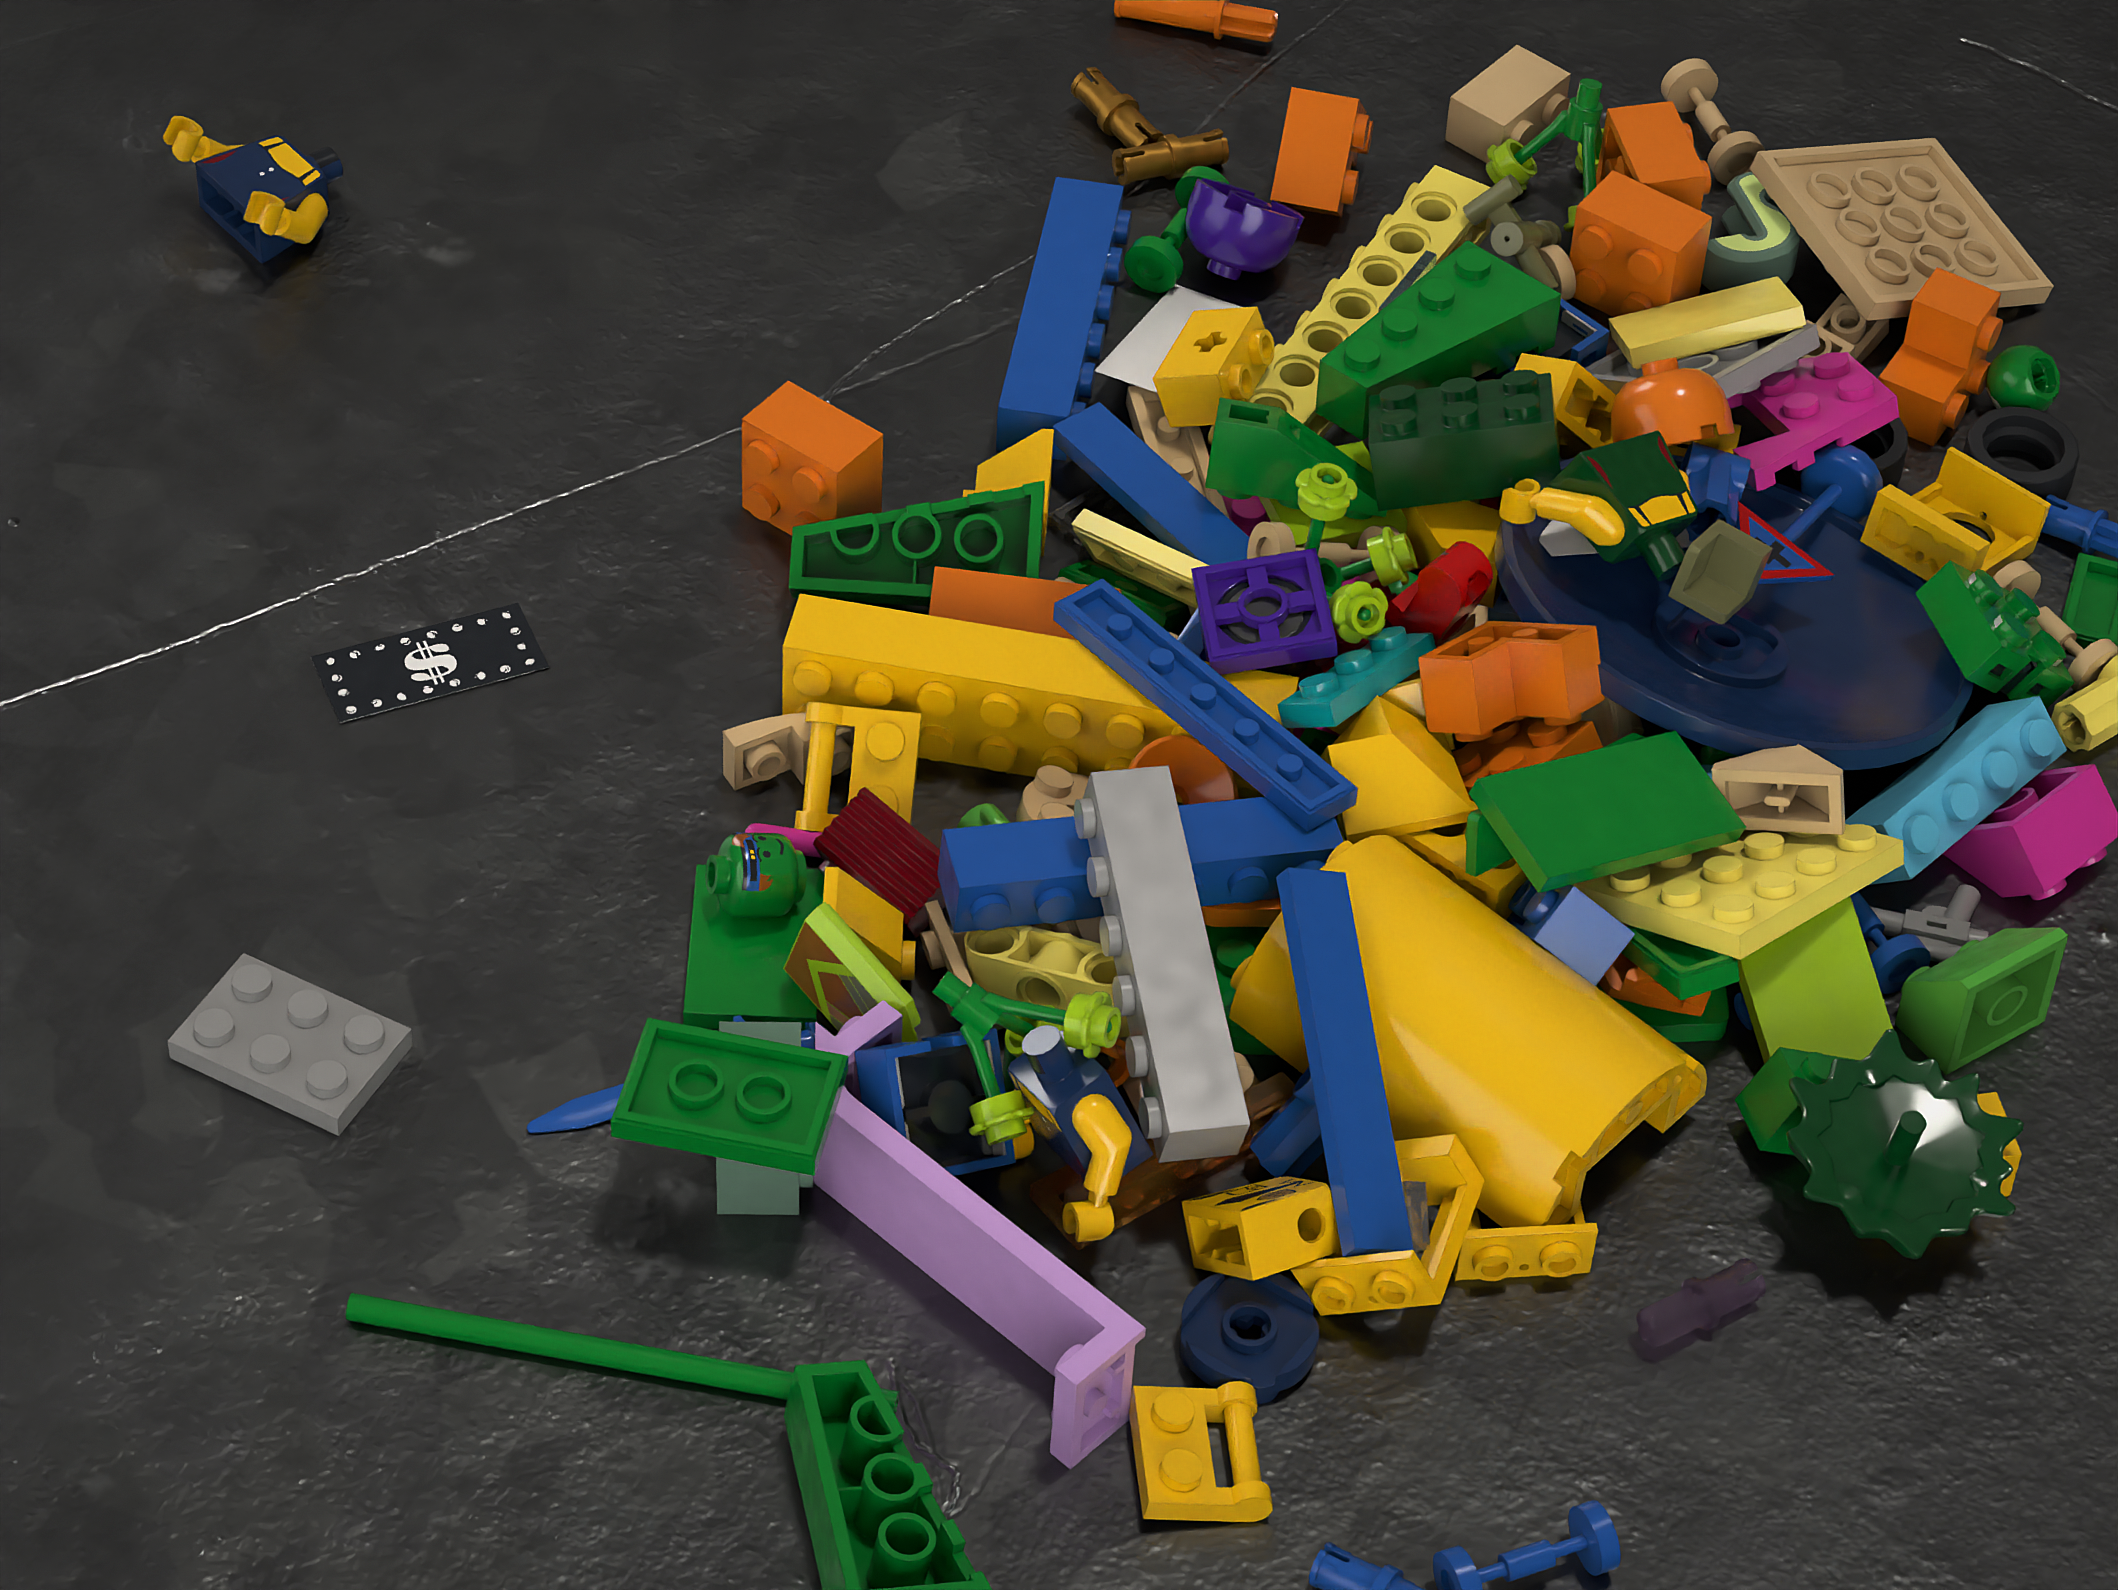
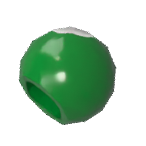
M2014 345L2000 352L1991 362L1987 372L1985 389L1994 407L1997 409L2008 406L2027 407L2044 412L2051 406L2059 394L2060 373L2053 357L2037 346Z

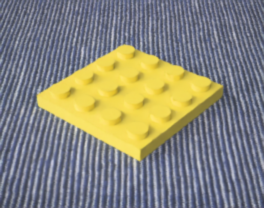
M1845 824L1846 830L1843 835L1744 830L1738 841L1572 885L1621 923L1741 960L1903 865L1904 847L1903 840L1876 833L1875 828L1864 824Z

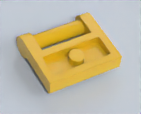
M807 702L805 722L811 723L803 808L802 811H796L794 828L823 832L824 828L831 824L833 818L839 816L828 813L837 726L855 728L848 804L852 798L857 796L861 788L866 787L911 825L922 714Z
M1234 1381L1225 1383L1217 1389L1133 1386L1129 1418L1143 1519L1256 1522L1263 1520L1273 1511L1271 1490L1268 1484L1262 1482L1252 1419L1258 1411L1256 1392L1251 1384ZM1207 1422L1225 1423L1234 1483L1232 1487H1216Z

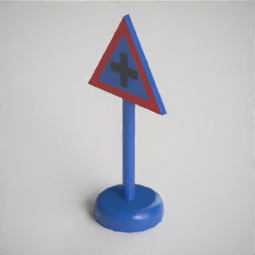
M1836 443L1818 449L1814 453L1815 463L1802 469L1800 474L1801 493L1816 500L1782 534L1738 501L1736 528L1773 548L1758 584L1831 581L1835 575L1796 546L1794 542L1829 507L1836 509L1858 523L1869 516L1876 494L1883 488V481L1877 465L1865 452L1852 445L1840 447Z

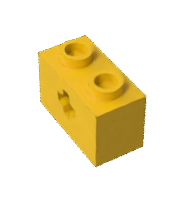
M1257 306L1193 311L1152 378L1170 427L1215 425L1219 398L1248 402L1252 397L1260 379L1272 363L1275 352L1272 334L1269 330L1265 329Z
M1521 353L1514 371L1532 370L1537 374L1551 373L1560 457L1562 459L1574 458L1580 452L1613 443L1610 413L1616 394L1576 361Z

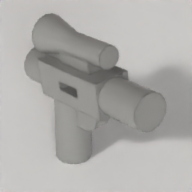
M1971 885L1958 886L1947 908L1932 905L1924 908L1922 912L1906 909V913L1902 914L1871 907L1885 926L1882 933L1884 936L1894 938L1903 934L1916 935L1930 952V961L1941 963L1954 956L1966 943L1972 940L1982 941L1989 934L1988 931L1970 928L1971 922L1969 921L1981 899L1979 891Z

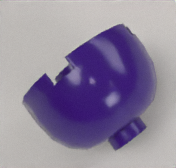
M1202 178V180H1196L1188 203L1185 221L1187 236L1193 247L1210 259L1207 269L1218 275L1239 280L1242 271L1262 273L1275 268L1289 253L1296 240L1304 216L1272 200L1271 204L1258 199L1254 197L1255 193L1243 188Z

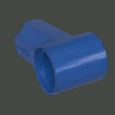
M1694 441L1689 444L1680 470L1684 471L1689 478L1690 494L1698 508L1697 518L1686 528L1689 534V541L1693 542L1718 519L1735 527L1738 501L1741 499L1751 465L1750 459Z
M1309 1066L1295 1084L1292 1091L1293 1095L1256 1133L1250 1143V1148L1258 1157L1260 1165L1276 1178L1286 1176L1299 1178L1324 1151Z

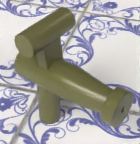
M1509 174L1465 205L1463 211L1473 225H1478L1489 217L1495 225L1491 234V244L1497 254L1514 256L1524 273L1556 290L1559 288V284L1537 249L1552 244L1559 246L1561 243V231L1550 220H1538L1536 222L1521 220L1510 201L1523 193V190L1516 178Z

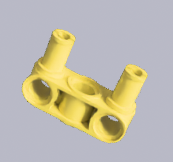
M1058 923L1006 927L990 931H968L964 937L968 970L972 982H976L987 992L1012 1000L1042 1006L1052 1005L1058 1009L1067 1010L1071 999L1077 993L1092 995L1097 991L1108 993L1114 1007L1112 984L1113 978L1117 976L1114 957H1105L1101 943L1080 939L1069 933L1050 931ZM1126 1016L1121 1017L1118 1038L1130 1035Z

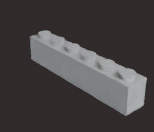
M1169 765L1091 772L1083 799H1076L1074 820L1078 837L1080 839L1088 838L1092 856L1087 861L1089 891L1093 898H1101L1104 916L1101 917L1099 926L1102 951L1105 957H1114L1117 976L1113 978L1112 984L1114 1007L1119 1008L1121 1017H1127L1130 1036L1127 1037L1125 1045L1127 1068L1132 1078L1140 1077L1144 1098H1141L1139 1101L1141 1132L1145 1139L1153 1138L1158 1163L1237 1155L1249 1129L1250 1120Z

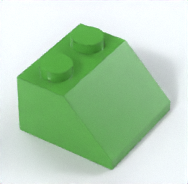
M2060 927L2005 928L1982 941L1972 940L1966 943L1954 956L1931 968L1929 966L1921 967L1906 979L1901 988L1902 996L1895 1025L1929 1059L1934 1058L1945 1075L1957 1070L2045 1021L2069 935Z

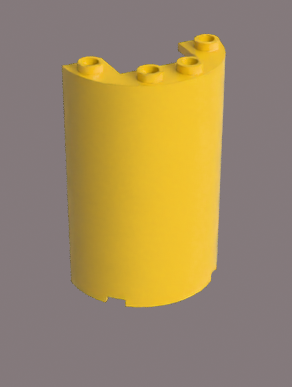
M1375 835L1360 840L1355 844L1346 840L1332 851L1325 865L1320 869L1346 873L1394 1141L1456 1134L1485 1180L1476 1208L1502 1228L1564 1225L1578 1212L1587 1171L1643 1120L1647 1121L1661 1133H1664L1705 1096L1707 1074L1702 1064L1392 836ZM1281 911L1260 941L1253 955L1246 958L1232 976L1230 985L1236 992L1229 1018L1303 1074L1308 1068L1309 1062L1283 913Z

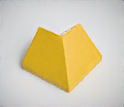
M1378 695L1334 743L1326 747L1320 756L1358 788L1356 805L1337 815L1345 840L1350 841L1352 844L1375 835L1394 837L1465 823L1469 814L1474 811L1445 733L1428 732L1427 723Z

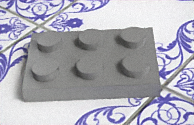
M245 953L239 957L168 1040L169 1056L171 1059L337 1136L343 1132L413 1046L411 1028Z

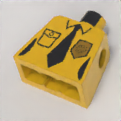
M1289 1176L1278 1177L1181 1201L1194 1268L1254 1281L1337 1253L1340 1248L1331 1188L1323 1182Z

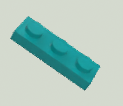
M1401 626L1384 628L1380 633L1368 637L1369 643L1361 649L1337 656L1334 659V667L1325 673L1303 679L1299 682L1300 689L1277 704L1283 727H1336L1368 705L1377 695L1381 696L1419 670L1418 657L1436 649L1433 633L1406 634L1405 628Z

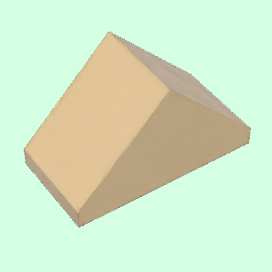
M1799 744L1796 746L1762 749L1714 763L1712 767V781L1746 826L1745 830L1843 835L1846 830L1843 769Z

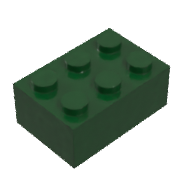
M1516 370L1496 380L1476 382L1472 378L1460 377L1447 380L1440 387L1415 389L1409 385H1396L1382 390L1380 394L1369 395V450L1378 511L1501 497L1503 490L1506 488L1514 489L1516 483L1526 478L1537 481L1541 486V492L1561 472L1559 436L1551 373L1537 374L1532 370Z

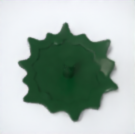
M1888 1029L1883 1033L1870 1054L1864 1059H1835L1831 1063L1829 1077L1823 1084L1817 1085L1797 1076L1789 1079V1087L1801 1109L1802 1120L1797 1127L1790 1129L1786 1136L1789 1148L1810 1174L1808 1182L1802 1188L1805 1199L1810 1202L1827 1203L1836 1206L1842 1210L1849 1228L1856 1237L1883 1239L1902 1256L1911 1259L1921 1258L1930 1241L1934 1238L1958 1237L1965 1234L1973 1217L1989 1216L1998 1218L2015 1213L2016 1206L2000 1193L2002 1181L2010 1176L2013 1171L2011 1164L2003 1159V1151L2023 1131L2024 1123L2020 1119L1991 1115L1980 1108L1977 1094L1981 1079L1978 1074L1970 1073L1954 1081H1947L1942 1077L1938 1062L1934 1058L1920 1062L1912 1061L1902 1050L1897 1032L1893 1029Z

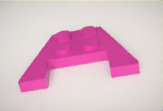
M1832 352L1817 357L1798 359L1799 364L1796 367L1787 371L1772 373L1760 380L1761 386L1747 393L1735 394L1727 399L1730 409L1744 405L1776 435L1732 449L1733 454L1751 460L1747 482L1757 492L1776 484L1775 472L1792 464L1794 470L1800 471L1815 463L1814 451L1836 440L1837 446L1844 447L1898 418L1897 396L1848 352Z

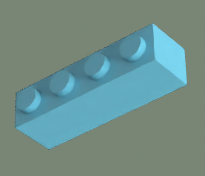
M2040 696L1987 705L1845 820V824L1869 825L1876 829V833L1903 840L1904 864L1869 885L1910 880L2067 751Z

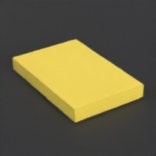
M1778 276L1608 319L1613 340L1633 369L1635 368L1636 370L1641 369V364L1674 357L1681 359L1800 329L1806 325L1803 305Z

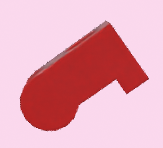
M1466 541L1456 542L1419 572L1417 580L1390 601L1385 618L1394 627H1404L1406 634L1432 632L1436 648L1440 647L1463 628L1491 585L1493 571L1488 558L1475 545Z

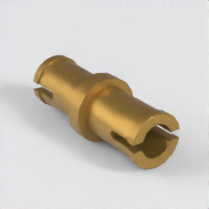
M1096 67L1086 69L1093 82L1083 72L1076 76L1071 85V93L1097 117V124L1105 134L1116 136L1127 148L1157 143L1158 138L1164 135L1139 112L1138 102L1131 95L1120 93L1102 75L1099 69Z
M1219 128L1213 129L1210 132L1181 138L1174 134L1163 135L1158 138L1157 143L1114 150L1112 154L1113 172L1115 177L1119 176L1118 183L1121 185L1164 176L1168 180L1177 179L1194 166L1207 167L1226 164L1229 159L1228 141L1226 137L1222 138L1223 131Z

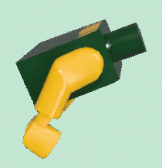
M1659 430L1580 452L1541 492L1539 483L1529 478L1520 480L1515 484L1514 489L1506 488L1502 492L1499 515L1502 519L1514 524H1528L1535 520L1537 511L1538 516L1541 518L1568 523L1587 538L1606 562L1615 564L1642 555L1658 581H1664L1678 573L1685 552L1676 540V537L1697 518L1698 508L1690 494L1689 478L1684 471L1678 469Z

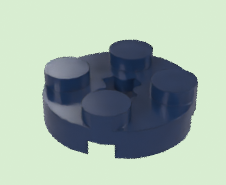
M1221 1273L1211 1275L1200 1282L1190 1292L1184 1302L1180 1324L1179 1357L1182 1363L1191 1369L1202 1381L1216 1389L1228 1382H1247L1255 1389L1257 1404L1271 1402L1277 1396L1278 1391L1288 1389L1300 1381L1308 1373L1315 1361L1319 1340V1325L1317 1326L1313 1316L1314 1305L1308 1294L1299 1285L1278 1273L1254 1281L1239 1277L1225 1279V1274ZM1255 1324L1262 1328L1261 1338L1257 1340L1242 1339L1237 1336V1332L1233 1328L1237 1326L1240 1329L1247 1330Z

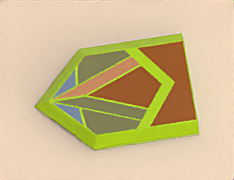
M823 902L817 906L804 920L783 969L838 1032L849 1019L855 1016H863L884 1000L903 1015L902 1042L918 1041L914 1028L920 1024L921 1019L913 998L830 904Z

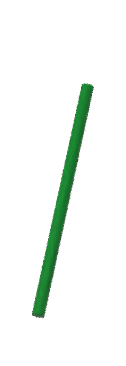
M356 1293L350 1294L346 1307V1320L785 1400L788 1399L793 1372ZM881 1388L896 1415L899 1391Z

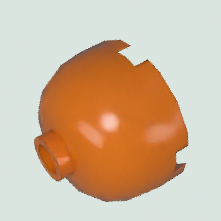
M1677 357L1641 364L1643 376L1624 384L1614 398L1610 413L1613 443L1659 430L1667 446L1671 447L1691 443L1692 441L1696 442L1715 438L1713 425L1717 426L1718 435L1735 433L1731 410L1721 386L1713 376L1701 369H1679Z

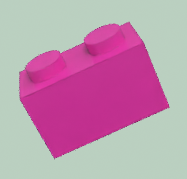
M2095 764L2044 770L1942 854L2002 898L2030 895L2032 900H2041L2064 889L2067 885L2065 878L2073 871L2090 866L2107 855L2105 847L2118 837V812Z

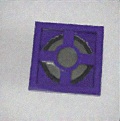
M1316 548L1191 568L1206 662H1209V666L1220 675L1259 670L1297 676L1307 668L1311 660L1338 656L1337 640Z

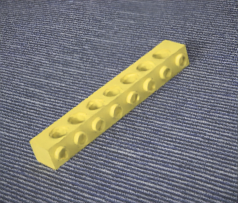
M1434 165L1420 183H1412L1398 210L1393 215L1386 214L1372 241L1366 247L1361 245L1357 248L1346 272L1340 279L1333 278L1328 283L1322 299L1312 312L1307 310L1301 315L1296 324L1294 334L1284 345L1277 344L1275 346L1273 361L1266 369L1248 402L1280 407L1323 438L1334 423L1315 413L1320 359L1449 256L1460 244L1462 245L1467 240L1477 246L1482 243L1490 233V218H1486L1478 225H1473L1466 217L1463 207L1491 187L1437 165ZM1211 425L1208 434L1209 445H1212L1215 425Z

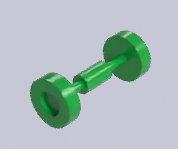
M1205 166L1191 167L1183 174L1175 187V197L1181 209L1175 214L1160 238L1156 236H1142L1132 244L1125 254V270L1138 286L1155 293H1163L1169 291L1183 273V261L1177 249L1181 247L1188 237L1185 217L1196 180L1208 178L1230 184L1222 174Z

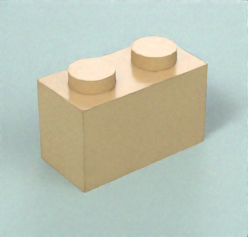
M1516 45L1450 97L1445 140L1485 163L1491 161L1487 155V150L1491 145L1499 147L1503 142L1511 138L1525 146L1546 129L1561 111L1568 110L1570 100L1567 96L1571 73Z

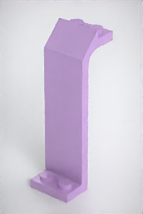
M883 1000L863 1016H855L849 1019L836 1036H833L816 1022L815 1049L847 1055L848 1073L816 1174L813 1176V1183L1055 1377L1053 1409L1051 1412L1050 1453L1071 1469L1130 1420L1129 1409L1135 1345L1145 1337L1146 1328L862 1104L855 1051L902 1042L903 1015Z

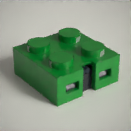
M1950 560L1915 593L1967 680L1995 694L2001 691L2007 694L2010 701L2040 696L2046 709L2075 683L2062 662L2066 658L2064 649L2050 634L2042 630L2036 620L2040 615V611L2033 600L2022 590L2013 588L2009 591L1999 586L1982 569L1972 572Z

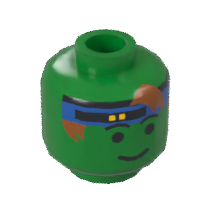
M732 833L724 839L718 855H710L707 860L705 873L706 887L709 894H717L723 911L732 917L779 918L787 914L793 903L800 902L805 894L807 883L805 857L802 851L794 849L791 840L779 833Z

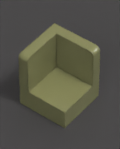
M1718 519L1689 545L1668 596L1718 624H1725L1752 599L1773 548Z

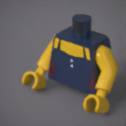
M173 116L163 135V140L166 144L172 145V153L178 160L182 162L192 160L195 163L200 207L263 264L295 242L300 244L312 242L318 230L330 215L327 184L343 176L342 163L332 148L324 147L305 156L284 136L278 135L246 145L226 146L206 136H202L204 131L195 121L184 116Z
M1051 1025L1040 1026L1025 1036L1022 1041L1024 1053L1013 1060L1007 1069L1015 1087L1014 1091L1021 1090L1026 1107L1034 1108L1033 1116L1024 1121L1027 1133L1013 1139L1015 1160L1030 1155L1034 1150V1135L1029 1125L1031 1123L1035 1132L1084 1180L1083 1186L1089 1190L1088 1200L1065 1204L1062 1215L1065 1232L1068 1234L1076 1233L1075 1239L1078 1243L1101 1240L1109 1236L1114 1228V1216L1108 1202V1197L1117 1194L1121 1177L1154 1154L1105 1069L1094 1058H1086L1083 1050L1068 1047L1064 1041L1063 1030L1059 1031L1058 1028Z

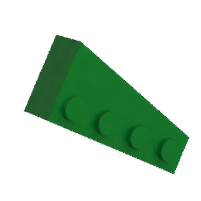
M1467 240L1320 359L1315 413L1358 439L1364 440L1369 437V395L1380 394L1382 390L1396 385H1409L1415 389L1440 387L1447 380L1460 377L1474 378L1489 370L1497 375L1514 367L1516 357L1521 355V353H1526L1533 349L1537 354H1540L1554 347L1562 294Z
M1045 481L1023 484L1022 487L992 492L990 490L968 494L967 497L936 503L913 504L906 506V508L876 514L871 512L795 526L792 529L789 591L791 596L798 599L799 594H806L848 602L930 607L935 566L1040 579Z
M856 1360L795 1365L784 1412V1420L822 1589L992 1590L982 1570L975 1572L964 1552L966 1541L954 1519L947 1520L932 1494L934 1483L923 1463L916 1464L902 1440L904 1430L866 1361Z

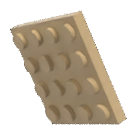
M1936 138L1758 151L1750 167L1752 173L1765 188L1768 196L1775 201L1795 227L1796 232L1805 240L1824 265L1825 270L1834 278L1851 300L1855 309L1866 321L1909 317L1914 297L1937 267L2000 292L2001 297L1998 308L2045 303L2054 287Z

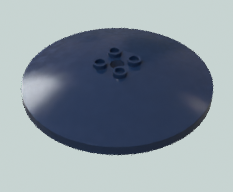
M1672 455L1680 470L1684 456ZM1570 458V459L1561 461V471H1562L1574 458ZM1746 482L1739 502L1782 534L1816 499L1777 482L1758 492ZM1829 507L1794 544L1835 575L1831 581L1758 584L1752 599L1725 624H1718L1669 597L1668 594L1676 575L1664 581H1658L1642 555L1615 564L1604 561L1599 553L1551 556L1540 543L1539 538L1552 520L1539 517L1537 511L1535 520L1531 523L1514 524L1502 519L1498 527L1494 546L1495 566L1500 584L1509 603L1521 621L1528 623L1596 626L1601 663L1598 665L1601 693L1636 715L1671 732L1676 731L1678 735L1703 745L1742 756L1762 749L1796 746L1799 744L1843 770L1885 767L1908 761L1925 754L1939 745L1954 730L1971 697L1974 683L1967 680L1915 594L1927 581L1862 543L1860 539L1865 527L1832 507ZM1688 547L1682 548L1685 553H1686Z

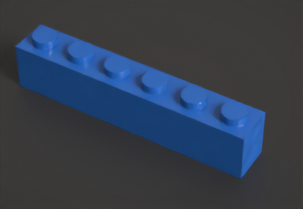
M1062 177L1055 178L998 404L996 451H1004L1042 428L1052 429V425L1087 408V403L1080 402L1081 397L1092 398L1096 363H1090V358L1101 359L1105 324H1099V320H1110L1114 300V286L1108 285V282H1119L1123 261V248L1117 247V244L1127 245L1130 236L1132 211L1122 210L1124 186ZM1053 443L1052 459L1066 461L1067 455Z
M1266 797L1178 805L1201 907L1239 902L1250 903L1258 900L1280 898L1276 879L1279 874L1288 867L1320 870L1325 865L1332 851L1340 843L1344 842L1335 817L1307 832ZM1074 816L942 830L937 876L954 933L978 930L990 931L998 928L1043 923L1055 924L1063 921L1104 916L1101 898H1093L1089 891L1087 861L1092 856L1088 838L1080 839L1077 835Z

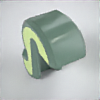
M1752 172L1737 175L1730 181L1726 189L1735 205L1727 209L1721 217V221L1730 236L1710 239L1708 241L1701 283L1712 292L1776 276L1786 284L1794 273L1800 235L1775 201L1768 196L1765 188Z

